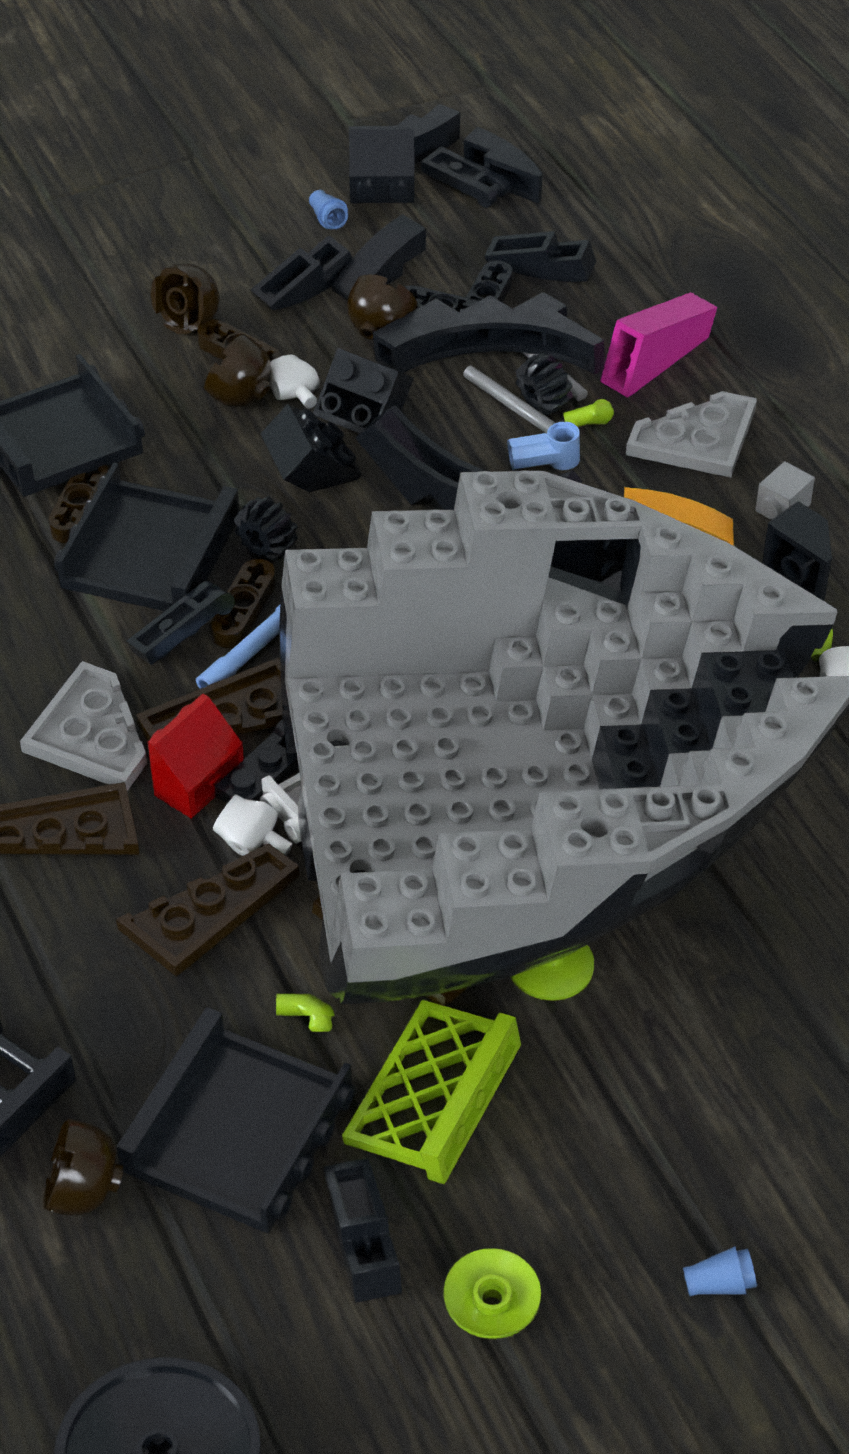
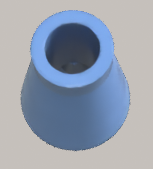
M316 190L311 194L309 203L313 207L322 227L335 230L345 225L348 219V208L344 201L326 194L323 190Z
M734 1246L695 1265L683 1267L689 1296L699 1294H746V1289L757 1287L748 1248L736 1251Z

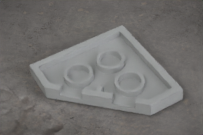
M722 391L710 395V401L697 406L690 402L667 410L665 417L653 421L649 417L635 422L627 442L626 455L731 478L756 410L757 398Z
M83 661L20 740L23 753L108 785L125 782L127 791L147 765L146 752L142 741L138 737L127 701L125 702L117 674Z

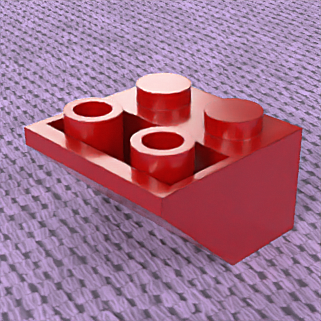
M205 694L200 695L191 704L184 706L177 717L163 729L157 730L148 741L154 796L190 819L215 798V785L244 760L243 743L212 700Z

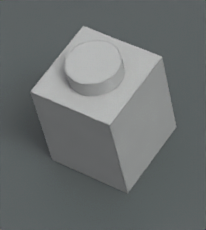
M784 461L759 483L755 511L772 520L798 501L808 507L811 504L815 477Z

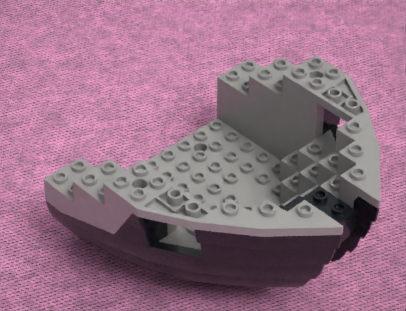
M545 471L460 472L454 510L372 511L367 548L285 550L279 625L282 718L287 753H297L301 777L298 822L308 881L318 882L323 913L319 954L324 985L333 997L340 998L341 1004L387 1002L430 996L505 979L566 957L675 896L763 819L848 712L849 676L797 678L809 662L814 650L821 649L833 627L837 609L728 542L634 500ZM626 539L627 548L620 581L621 591L604 583L551 567L556 541ZM348 745V746L342 747V748L335 747V746Z

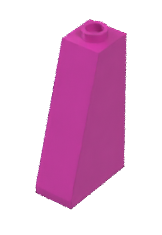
M690 292L618 319L600 382L625 397L633 395L709 338L718 307Z

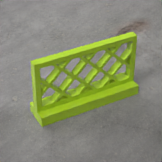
M422 1000L342 1135L344 1144L424 1169L429 1180L445 1185L521 1046L516 1017L499 1012L496 1019L492 1020ZM428 1017L445 1021L447 1025L446 1028L425 1036L421 1030ZM473 1030L486 1033L482 1041L463 1047L459 1038L460 1035ZM453 1038L458 1050L434 1058L429 1047ZM423 1049L428 1061L404 1070L401 1063L404 1057ZM463 1061L466 1067L463 1075L444 1082L439 1070ZM433 1072L438 1084L414 1093L409 1081ZM404 1083L408 1095L384 1104L381 1098L384 1091ZM444 1095L447 1102L444 1109L424 1116L419 1104ZM414 1106L419 1119L394 1128L389 1115ZM384 1118L388 1131L372 1137L361 1134L365 1124ZM424 1130L427 1139L419 1152L401 1146L399 1139Z

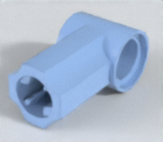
M570 422L554 423L549 427L547 433L507 440L512 470L547 464L558 470H569L576 467L580 462L579 429Z

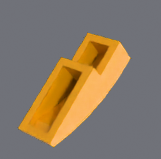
M624 487L625 498L634 500L734 546L733 519L716 509L670 493Z

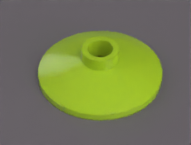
M586 945L566 957L511 976V979L521 991L534 998L547 1001L567 999L580 993L591 981L594 972V957L591 949Z
M481 1249L465 1255L452 1266L444 1284V1302L453 1321L464 1331L487 1339L505 1338L523 1330L536 1316L541 1300L540 1283L533 1268L520 1256L502 1249ZM494 1297L497 1298L500 1301V1303L496 1305H489L484 1303L483 1301L486 1298Z

